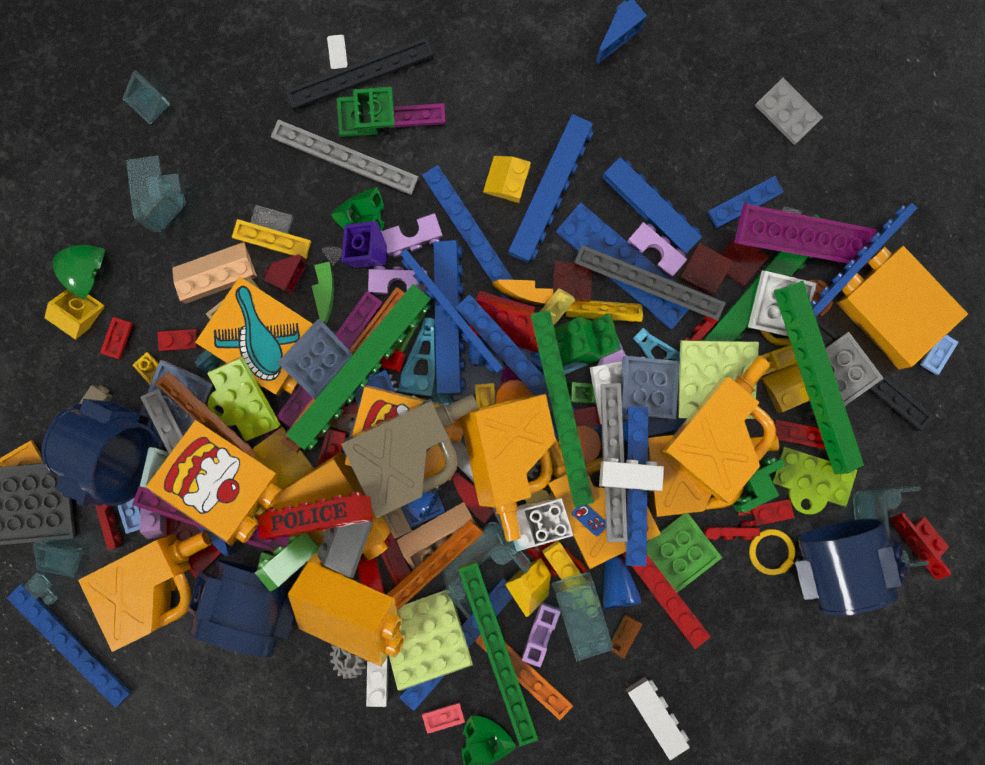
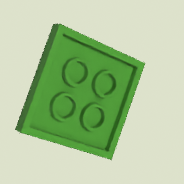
M688 513L681 514L660 530V535L647 541L648 556L677 593L722 558Z

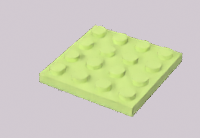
M681 340L677 417L688 418L721 378L729 376L734 380L736 376H741L758 356L759 342ZM757 383L754 386L755 391L751 393V396L755 399ZM749 415L746 419H755V418L752 417L751 415Z
M451 589L405 604L397 610V616L402 618L400 634L405 635V640L399 654L395 658L391 656L389 658L399 691L473 665Z

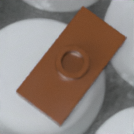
M625 614L607 648L620 657L625 658L642 623Z

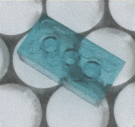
M590 572L552 583L576 662L614 650Z

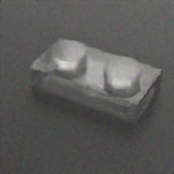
M255 205L250 223L288 234L293 216Z

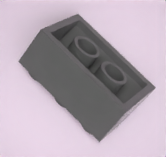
M373 521L326 529L323 544L318 550V558L324 566L353 578Z

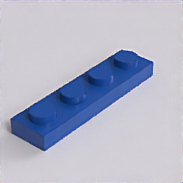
M776 176L709 210L707 213L717 229L740 217L743 204L760 206L783 194L784 191Z

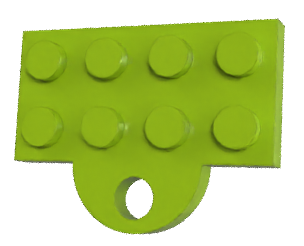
M243 356L214 368L207 373L216 388L208 399V409L220 417L225 425H236L245 441L277 429L280 426ZM216 405L221 406L224 413H219L216 410Z
M782 447L779 459H783L786 466L774 472L772 482L789 489L788 497L795 510L803 514H815L820 512L827 502L843 507L847 506L857 470L848 474H834L830 461ZM803 499L810 501V507L806 510L801 507Z

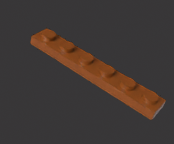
M167 372L157 380L155 384L194 420L249 456L253 457L256 452L251 449L250 445L240 439L235 431L226 426L220 417L212 413L206 404L198 400L191 390L184 387L177 377Z

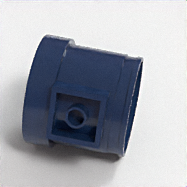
M83 399L82 404H75L66 408L52 421L43 439L42 459L46 468L51 473L59 476L55 490L63 493V497L77 500L76 503L82 506H88L89 504L118 506L135 498L141 483L149 447L159 449L154 432L149 427L138 422L140 414L112 401Z
M857 519L838 522L810 530L798 537L801 554L795 561L804 600L817 598L821 613L834 616L860 614L886 607L898 599L895 587L902 586L906 579V574H908L906 562H902L901 555H903L901 543H897L896 537L888 538L883 520Z
M217 559L212 574L199 571L187 609L194 616L189 634L200 641L227 650L254 656L272 657L278 637L287 639L288 634H291L293 630L294 612L287 592L291 580L286 579L279 587L270 592L255 574L257 571L255 567Z

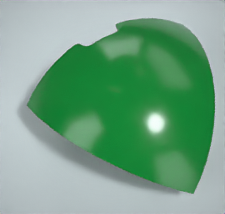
M371 188L355 195L331 213V216L343 229L347 224L376 221L380 230L383 231L384 221H381V211L384 210V204L378 188Z
M77 245L61 250L53 258V269L57 278L70 292L82 299H86L94 284L96 272L100 269L105 249L90 245Z
M470 716L463 731V735L466 736V745L462 747L464 765H491L507 756L516 748L508 733L495 722L481 716Z

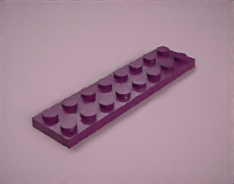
M743 204L734 243L848 263L851 259L855 260L859 256L857 252L863 246H868L871 243L870 238L876 233L877 229Z

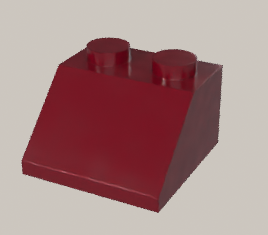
M300 254L273 262L264 272V281L291 296L308 262Z

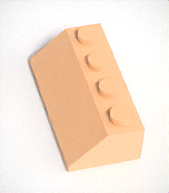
M245 242L172 268L176 291L180 301L185 304L233 287L239 276L246 281L250 278H257Z
M463 502L396 541L404 558L412 569L415 570L470 519L474 523L476 521ZM482 534L469 547L485 539L484 535Z

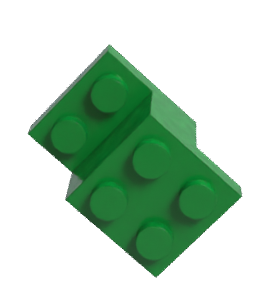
M392 87L353 89L354 97L337 98L340 137L378 134L377 128L395 127Z
M610 314L601 316L593 321L580 316L554 328L563 367L577 360L589 365L621 350Z
M768 457L760 461V467L744 485L749 496L743 495L733 504L735 511L746 513L779 496L769 474L786 466L783 459Z

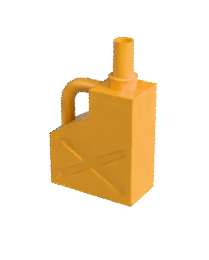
M757 356L741 376H736L734 380L729 376L721 378L661 450L663 454L724 503H730L760 467L759 461L771 448L776 437L774 421L758 406L759 401L751 396V393L755 391V384L770 367V363L761 356ZM749 415L760 422L764 429V436L755 448L744 422Z
M546 394L528 395L488 405L460 418L479 506L496 508L495 513L500 515L506 541H514L521 538L516 510L519 509L517 501L530 498L532 493L544 489L552 477L553 466L549 448L556 439ZM540 460V476L536 480L528 482L527 472Z
M673 435L648 438V461L658 462V466H664L662 491L649 490L652 515L658 517L702 512L708 509L724 508L733 505L739 500L744 486L730 503L721 502L716 497H711L712 494L663 454L661 450ZM777 436L767 452L779 450ZM763 437L750 438L754 448Z
M556 439L549 448L555 478L550 480L548 486L555 499L562 498L573 532V538L586 565L591 569L626 552V542H606V528L599 536H595L572 515V511L576 507L573 505L561 448ZM603 457L585 464L594 503L587 505L606 521L604 487L593 486L589 475L600 470L601 462H603ZM647 507L648 541L661 533Z
M205 531L184 541L178 540L175 534L158 539L78 580L112 652L180 619L188 612L187 609L192 591L184 572L191 569L188 562L189 556L211 545V539ZM173 578L180 593V602L178 606L170 610Z

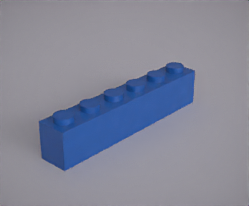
M620 157L604 173L602 178L662 236H665L675 249L679 248L686 254L702 238L699 229L693 225L690 226L686 222L687 218L682 213H677L669 200H664L654 186L650 187L645 182L646 178L641 173H636L632 169L633 166L628 160H623Z

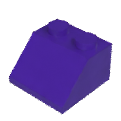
M376 221L347 224L344 226L342 263L354 268L386 264L387 245Z

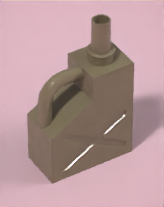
M473 394L446 406L442 403V405L436 408L432 400L428 399L342 441L341 445L365 495L371 498V507L376 518L421 498L423 493L444 484L452 478L457 469L458 459L445 428L454 425L453 421L479 409ZM439 444L445 456V466L439 473L424 479L426 449Z

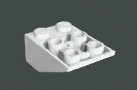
M562 498L518 506L519 509L516 510L521 538L514 540L516 551L573 536Z

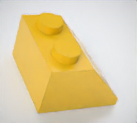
M494 156L483 193L519 203L531 162L509 156Z
M66 289L48 302L45 319L76 340L91 327L105 305L89 294L86 299H82Z
M797 363L761 378L777 413L785 412L809 401Z
M540 558L524 565L505 584L526 617L548 597L551 573Z

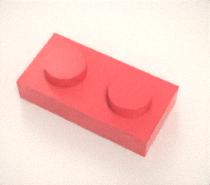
M460 702L422 713L427 734L465 723Z

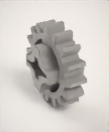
M332 645L334 652L330 653L333 656V660L330 662L335 664L333 670H338L337 675H343V679L356 678L357 675H361V669H366L364 661L367 660Z

